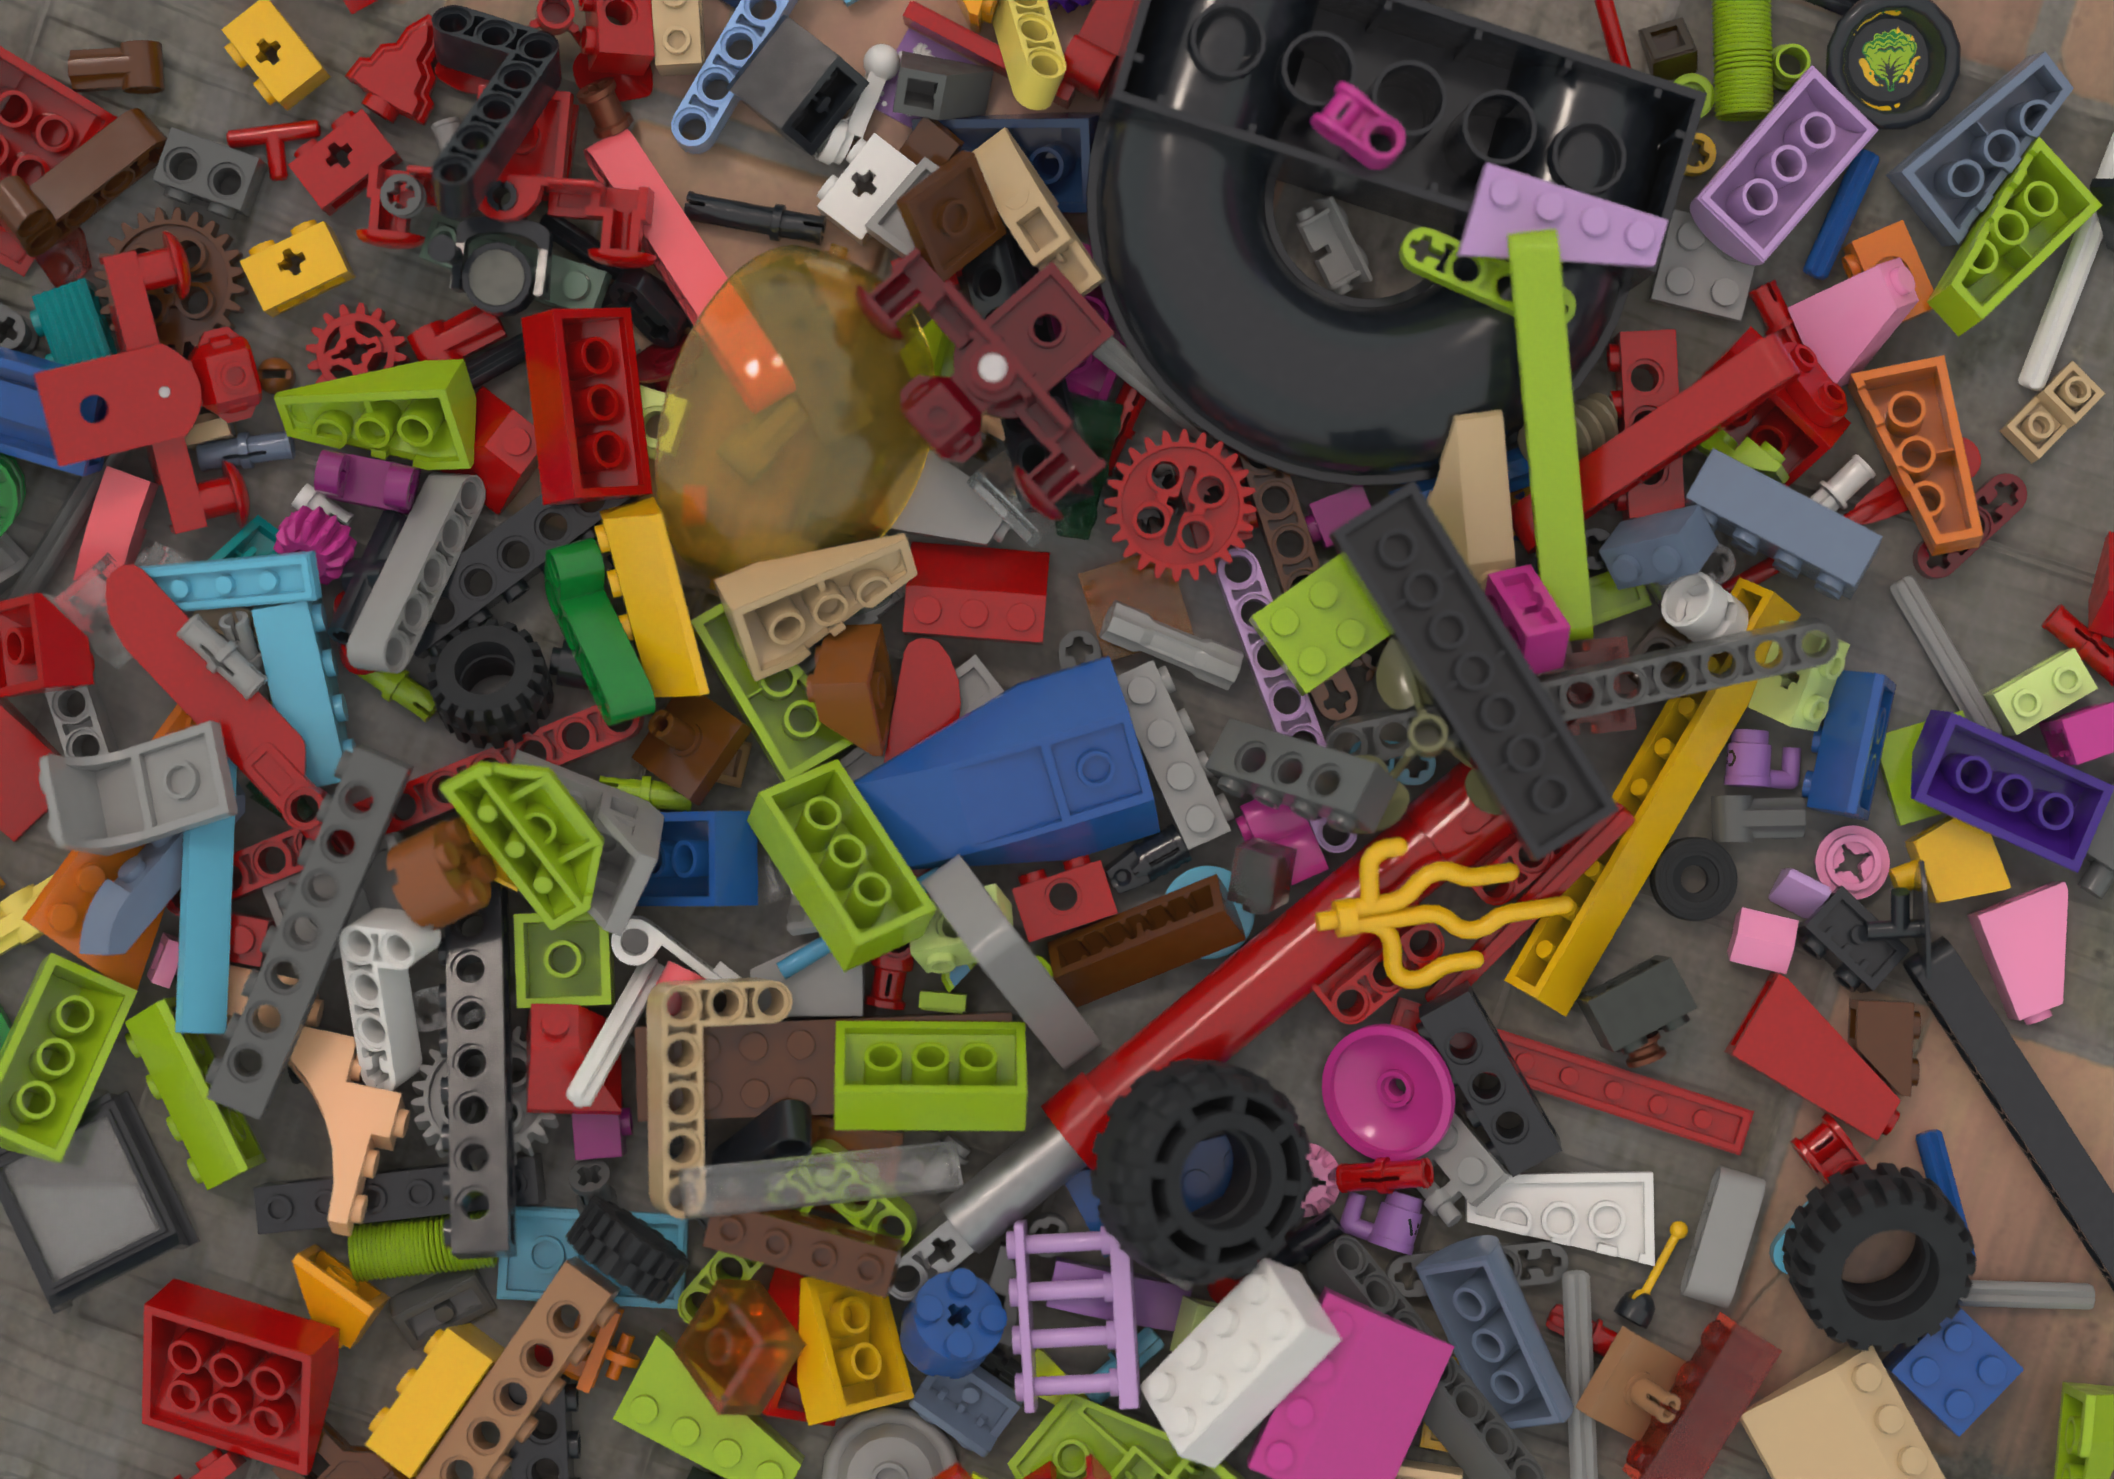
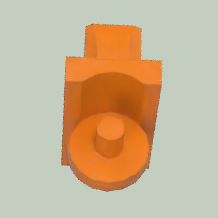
M618 1307L604 1328L596 1325L590 1336L596 1338L590 1353L586 1354L577 1367L570 1363L563 1373L569 1378L578 1381L576 1389L588 1394L590 1393L591 1388H594L605 1359L611 1361L605 1376L612 1380L618 1381L624 1366L633 1369L638 1368L641 1359L630 1352L635 1336L622 1332L617 1347L611 1345L624 1314V1308ZM579 1313L573 1328H578L581 1318Z

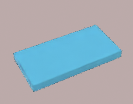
M516 1206L517 1256L499 1257L496 1299L538 1301L565 1261L577 1256L621 1288L613 1300L619 1306L678 1309V1299L686 1286V1271L664 1302L659 1304L656 1301H649L643 1295L639 1296L633 1293L630 1288L621 1286L611 1276L603 1274L597 1266L584 1259L585 1256L577 1253L572 1248L573 1245L567 1242L565 1236L580 1216L577 1208ZM629 1211L634 1217L642 1219L648 1223L649 1227L663 1234L665 1239L673 1242L677 1249L682 1251L687 1258L689 1218L680 1219L657 1212Z

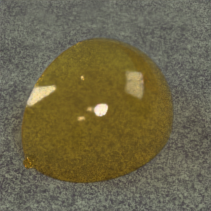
M831 243L829 251L800 245L780 246L768 250L744 264L727 279L706 305L693 326L674 367L665 395L657 436L655 459L657 499L668 537L674 549L688 565L707 575L708 579H711L709 585L711 590L717 591L715 579L757 562L776 560L806 552L882 538L905 508L923 471L930 447L901 415L900 390L917 375L935 376L927 339L913 311L896 325L906 338L903 341H895L885 337L868 322L857 304L855 297L856 287L859 284L870 294L884 280L846 258L849 249Z

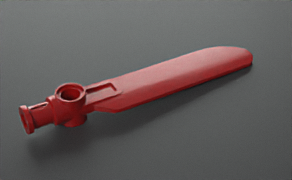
M135 564L122 565L115 569L106 579L105 600L110 623L122 645L197 725L208 721L220 723L226 755L283 814L288 825L298 829L306 839L316 840L322 823L316 821V817L312 821L301 818L297 812V802L303 795H309L316 800L319 810L323 799L328 793L321 787H317L306 776V743L302 736L259 691L246 700L218 672L212 674L206 668L208 663L187 643L177 637L179 630L190 618L142 568ZM338 829L332 835V845L337 852L345 855L353 852L355 840L350 832Z
M916 638L908 643L903 653L884 763L959 719L961 706L959 679L950 656L936 640ZM918 869L911 871L914 874V876L918 878L926 872L930 871L931 869ZM910 942L902 949H894L871 960L870 964L875 966L870 994L865 995L864 998L865 1004L891 1010H905L906 1002L902 998L907 972L913 971L915 958L910 953ZM889 974H892L890 989L886 993L887 978Z

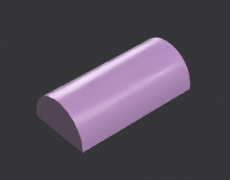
M1812 65L1801 75L1690 203L1692 218L1701 232L1721 251L1742 263L1761 265L1864 148L1878 129Z

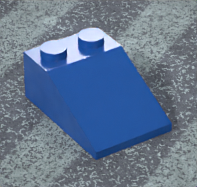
M751 811L660 812L664 816L658 859L636 906L758 905V837L747 822Z

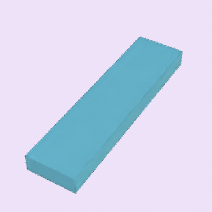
M315 551L139 566L183 612L313 601L322 598Z

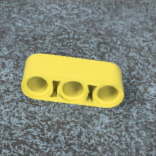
M1000 0L993 17V27L1013 95L1026 108L1037 111L1045 110L1051 106L1066 71V61L1047 0Z

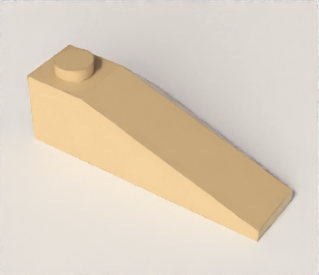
M1502 410L1454 415L1450 432L1439 460L1440 470L1434 488L1429 491L1426 500L1484 594L1489 573L1516 567Z
M903 533L757 562L715 579L714 582L728 622L750 673L756 682L802 662L811 655L810 647L829 633L834 637L847 628L844 624L846 620L864 607H875L915 577L917 570L908 539Z

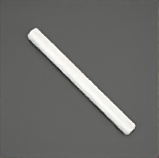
M2114 132L2096 178H2114ZM2097 212L2086 220L2074 233L2020 373L2019 384L2029 390L2042 391L2046 386L2100 246L2103 233Z

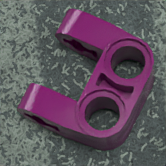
M322 450L315 469L314 489L316 492L324 494L326 498L380 510H395L401 514L409 515L415 503L421 469L348 453Z

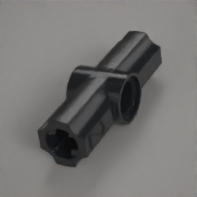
M383 511L362 557L352 558L344 566L342 586L345 594L326 632L335 642L347 646L354 626L406 522L407 516L400 514L398 511Z

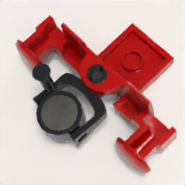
M478 85L477 99L487 85ZM555 92L477 208L486 216L471 217L460 222L457 227L456 243L447 235H437L429 242L428 253L435 262H446L452 266L449 288L457 293H466L472 303L488 314L499 317L515 316L526 310L535 297L540 300H550L553 235L545 226L527 220V216L532 214L540 204L543 195L549 196L547 215L550 217L603 221L601 247L587 250L591 260L603 265L626 269L650 267L656 261L657 256L641 252L643 225H652L655 192L649 187L639 186V190L608 188L595 180L567 178L574 94L571 92ZM369 164L366 196L371 200L368 229L356 230L358 239L366 244L388 249H413L422 246L425 243L426 237L410 233L411 219H401L389 213L383 207L380 199V190L383 183L390 176L407 174L420 181L425 187L427 193V204L425 207H436L432 167L407 165V171L388 170L379 165ZM406 184L400 186L401 190L398 195H393V202L396 201L401 204V209L406 208L407 200L415 196L414 191H410L405 187ZM506 193H511L509 202L502 207V197ZM492 234L520 236L532 240L539 247L537 269L529 257L512 245L501 242L488 243L474 250L468 258L469 245L472 240L478 237Z

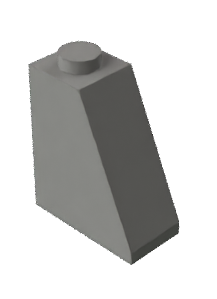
M919 444L868 522L878 530L988 548L993 540L1001 544L1016 520L1010 517L1014 510L1012 504L949 462L942 461L934 452Z
M806 943L750 969V978L757 977L778 981L788 987L793 999L792 1009L788 1016H863L865 1014V963L844 972L831 952L788 979H785L776 963L809 944ZM768 988L763 990L758 997V1007L761 1012L767 1010L771 1004L772 997Z

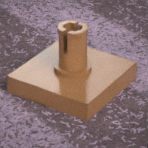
M1622 1326L1575 1408L1587 1416L1640 1442L1654 1417L1662 1423H1669L1675 1418L1676 1415L1662 1407V1403L1679 1411L1681 1400L1677 1395L1669 1391L1685 1366L1686 1361Z

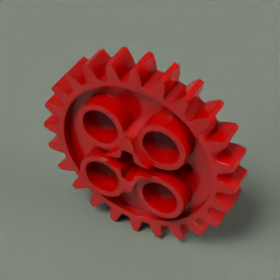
M1187 429L1182 430L1179 442H1172L1169 433L1165 430L1162 432V445L1156 446L1147 436L1144 438L1146 449L1144 454L1139 453L1133 448L1128 449V454L1133 461L1131 466L1119 462L1115 465L1118 472L1124 477L1122 481L1108 480L1107 485L1117 491L1118 495L1117 497L1104 499V505L1117 509V514L1105 519V523L1107 525L1120 526L1121 530L1111 540L1113 543L1127 541L1129 545L1122 555L1124 559L1136 553L1141 556L1137 566L1138 571L1143 570L1151 563L1155 565L1154 579L1158 580L1165 569H1170L1174 583H1178L1182 570H1188L1192 580L1198 581L1199 567L1204 566L1210 574L1215 575L1217 573L1215 559L1220 558L1223 562L1231 564L1233 560L1227 550L1229 546L1243 550L1246 546L1237 534L1238 532L1247 533L1253 531L1254 527L1243 521V515L1256 513L1257 507L1244 504V498L1251 496L1256 491L1253 487H1241L1240 482L1250 472L1248 469L1234 472L1232 466L1238 458L1237 453L1225 459L1220 456L1224 442L1220 440L1209 449L1205 447L1206 433L1202 432L1196 443H1190ZM1161 464L1173 466L1179 476L1177 484L1169 489L1157 487L1151 476L1154 468ZM1190 466H1194L1196 474L1187 498V504L1193 507V512H1184L1173 544L1166 546L1164 539L1173 515V508L1167 505L1168 499L1176 500L1178 498L1187 469ZM1208 478L1218 481L1223 489L1222 499L1213 504L1201 501L1196 491L1198 483ZM1145 509H1155L1162 514L1164 526L1159 532L1147 534L1138 527L1137 517ZM1199 523L1206 528L1209 538L1205 546L1194 549L1188 547L1183 542L1182 530L1188 524Z

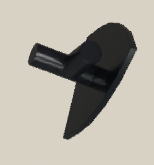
M1919 860L1914 878L1913 919H1910L1909 889L1903 887L1894 888L1891 890V920L1866 922L1867 940L1914 938L1927 980L1931 979L1930 916L1924 860Z

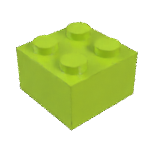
M587 911L552 931L537 913L514 914L517 1008H530L531 1003L577 1004L581 1006L616 1004L614 953L611 947L613 933L603 930Z

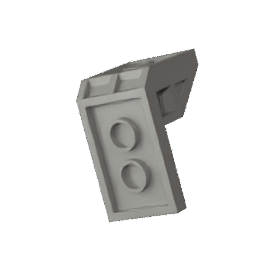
M517 749L511 764L550 767L605 840L590 910L587 912L603 930L622 937L657 862L664 816L647 800Z

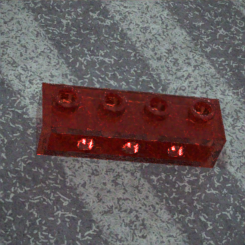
M1720 1311L1715 1321L1710 1322L1701 1335V1343L1691 1360L1685 1362L1677 1373L1676 1384L1670 1393L1680 1398L1681 1406L1679 1411L1661 1403L1662 1407L1676 1415L1675 1418L1669 1423H1662L1652 1415L1651 1424L1643 1437L1635 1442L1628 1451L1626 1464L1622 1470L1632 1479H1703L1782 1350Z

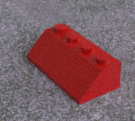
M631 308L551 309L521 318L543 505L588 503L653 494Z

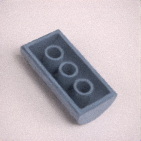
M1493 1235L1467 1238L1435 1252L1415 1267L1449 1343L1455 1346L1453 1351L1460 1367L1510 1429L1564 1423L1572 1414L1574 1405L1499 1239Z

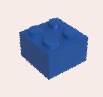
M1962 1308L1952 1320L1946 1317L1940 1323L1942 1329L1933 1336L1926 1333L1917 1338L1918 1344L1907 1348L1902 1343L1898 1344L1882 1361L1886 1371L1946 1429L1958 1437L2024 1370Z

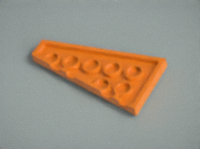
M177 704L151 740L196 726L197 724ZM146 844L110 856L71 850L22 919L103 976L138 990L165 907L125 954L94 955L79 954L83 923L97 891L107 878L114 882L118 878L120 867L128 859L137 856Z

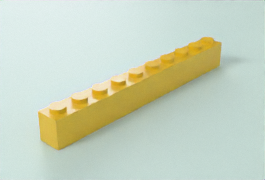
M1739 577L1730 593L1742 602L1748 611L1749 623L1746 631L1777 625L1780 620L1795 621L1801 615L1775 592ZM1772 640L1764 641L1757 646L1755 650L1757 662H1765ZM1726 651L1720 654H1712L1708 660V670L1715 674L1727 671L1732 663L1731 653ZM1758 679L1668 699L1611 796L1615 803L1622 804L1632 813L1635 818L1634 823L1561 895L1569 896L1573 899L1574 909L1568 914L1540 918L1504 981L1565 1017L1568 1015L1749 705Z

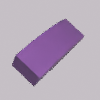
M1056 1257L1051 1281L1102 1279L1103 1274L1111 1273V1267L1104 1265L1100 1267ZM1134 1273L1137 1326L1174 1331L1182 1297H1191L1193 1286ZM1104 1298L1046 1300V1307L1114 1321L1113 1302H1105Z

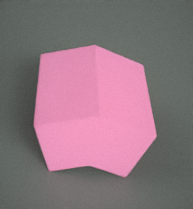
M1742 907L1735 915L1733 932L1727 950L1729 961L1787 974L1795 947L1799 920Z

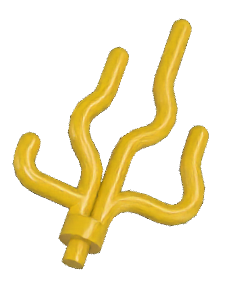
M1396 837L1375 842L1363 854L1360 862V898L1333 900L1331 910L1315 913V922L1318 931L1334 929L1338 938L1354 936L1359 933L1377 935L1382 941L1383 964L1389 979L1395 985L1404 989H1419L1432 985L1449 973L1480 968L1484 963V956L1477 950L1453 953L1436 958L1422 969L1410 971L1405 969L1402 964V945L1396 928L1435 923L1450 934L1461 939H1478L1492 934L1505 924L1568 914L1574 909V901L1569 896H1557L1511 903L1497 907L1474 921L1461 919L1451 910L1440 905L1424 904L1407 907L1434 882L1446 880L1463 887L1509 882L1519 876V868L1516 864L1510 862L1468 868L1454 862H1435L1422 867L1414 873L1397 891L1379 895V864L1386 858L1402 856L1408 850L1407 841Z

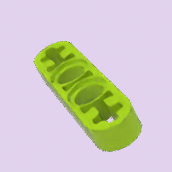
M1426 227L1415 228L1404 238L1400 244L1399 257L1406 269L1514 317L1513 301L1502 299L1496 289L1497 281L1501 277L1510 276L1509 262L1490 257H1467L1472 259L1478 266V276L1472 282H1462L1453 273L1454 261L1461 258L1456 257L1461 241ZM1423 239L1429 242L1428 251L1441 257L1445 248L1451 250L1452 253L1445 261L1443 271L1440 272L1435 269L1440 260L1426 256L1422 262L1414 259L1416 251L1410 248V244L1418 245ZM1563 286L1567 324L1575 314L1576 302L1571 291Z

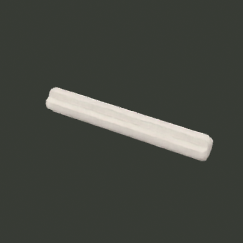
M652 957L646 963L636 967L566 1092V1097L574 1103V1106L583 1108L584 1106L592 1105L647 1006L648 995L652 988L656 986L665 968L658 963L656 958Z

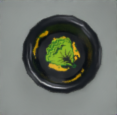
M1860 0L1841 17L1834 28L1826 49V76L1828 81L1878 130L1907 129L1930 119L1950 98L1960 75L1961 45L1952 21L1932 0Z

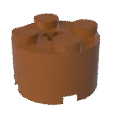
M459 818L441 821L392 846L387 854V870L389 872L395 869L399 883L392 886L394 894L406 914L422 928L432 925V931H437L485 907L490 900V882L497 878L496 868L487 855L480 854L470 839L467 826Z

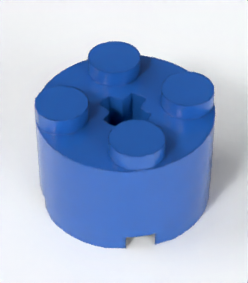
M958 1268L954 1271L943 1272L930 1278L903 1311L901 1317V1347L911 1364L922 1373L932 1377L939 1375L950 1377L949 1379H959L975 1371L998 1344L1007 1323V1314L994 1290L985 1281L975 1276L972 1271Z

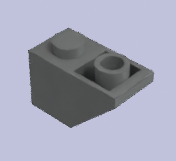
M902 51L893 112L934 120L985 115L994 68Z

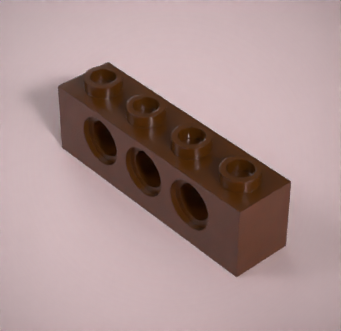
M724 1190L714 1200L702 1246L886 1298L894 1285L905 1241Z

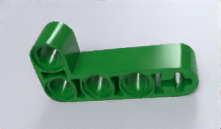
M591 537L546 550L544 583L551 611L605 723L611 726L654 713L656 705L650 682L604 590V562L598 544Z

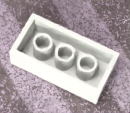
M1264 1257L1259 1262L1258 1268L1252 1270L1139 1387L1178 1455L1215 1468L1342 1339L1301 1273Z

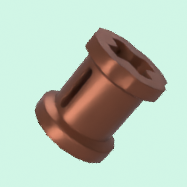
M613 77L596 80L583 87L576 95L579 103L586 105L596 125L593 132L597 139L614 136L627 129L634 121L631 113L624 111L614 91L617 84Z

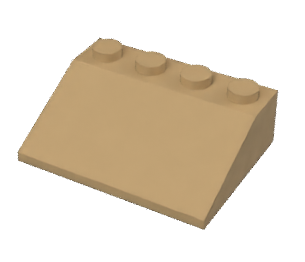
M1848 1345L1737 1414L1772 1479H1946L1873 1345L1869 1346L1868 1351L1852 1349Z

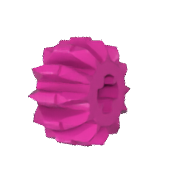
M303 505L298 511L292 512L289 517H285L280 524L273 549L278 554L315 551L320 583L328 585L332 580L338 579L341 576L346 563L354 557L357 541L349 536L351 527L341 525L337 521V514L331 517L320 506L312 510Z

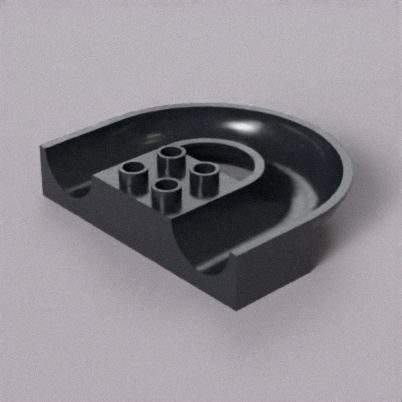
M1134 0L1098 119L1088 167L1086 189L1087 231L1092 259L1107 279L1099 285L1105 305L1121 339L1140 369L1158 391L1190 422L1219 442L1221 440L1224 442V446L1246 458L1286 474L1333 484L1383 486L1436 478L1440 470L1439 460L1447 441L1454 415L1502 410L1506 448L1517 442L1519 430L1524 426L1514 317L1426 278L1399 294L1376 299L1352 298L1329 291L1318 285L1296 266L1280 240L1275 224L1273 206L1276 180L1328 197L1333 196L1335 199L1430 228L1450 235L1459 241L1462 239L1481 172L1486 163L1668 220L1654 267L1592 265L1576 262L1561 263L1563 286L1571 291L1576 302L1575 314L1566 324L1573 394L1601 357L1618 324L1629 291L1657 271L1707 93L1422 0ZM1339 82H1346L1360 90L1374 105L1397 120L1403 127L1405 144L1389 167L1373 170L1364 166L1340 146L1325 139L1311 125L1310 119L1316 113L1321 114L1335 96L1334 88ZM1344 108L1336 119H1341L1347 109ZM1382 134L1369 136L1370 145L1374 150L1380 153L1391 151V143L1386 136ZM1446 250L1443 258L1435 268L1437 271H1443L1444 263L1452 253L1451 250ZM1461 257L1454 261L1453 273L1462 282H1472L1478 276V266L1472 259ZM1511 276L1501 277L1497 281V293L1502 299L1513 301Z

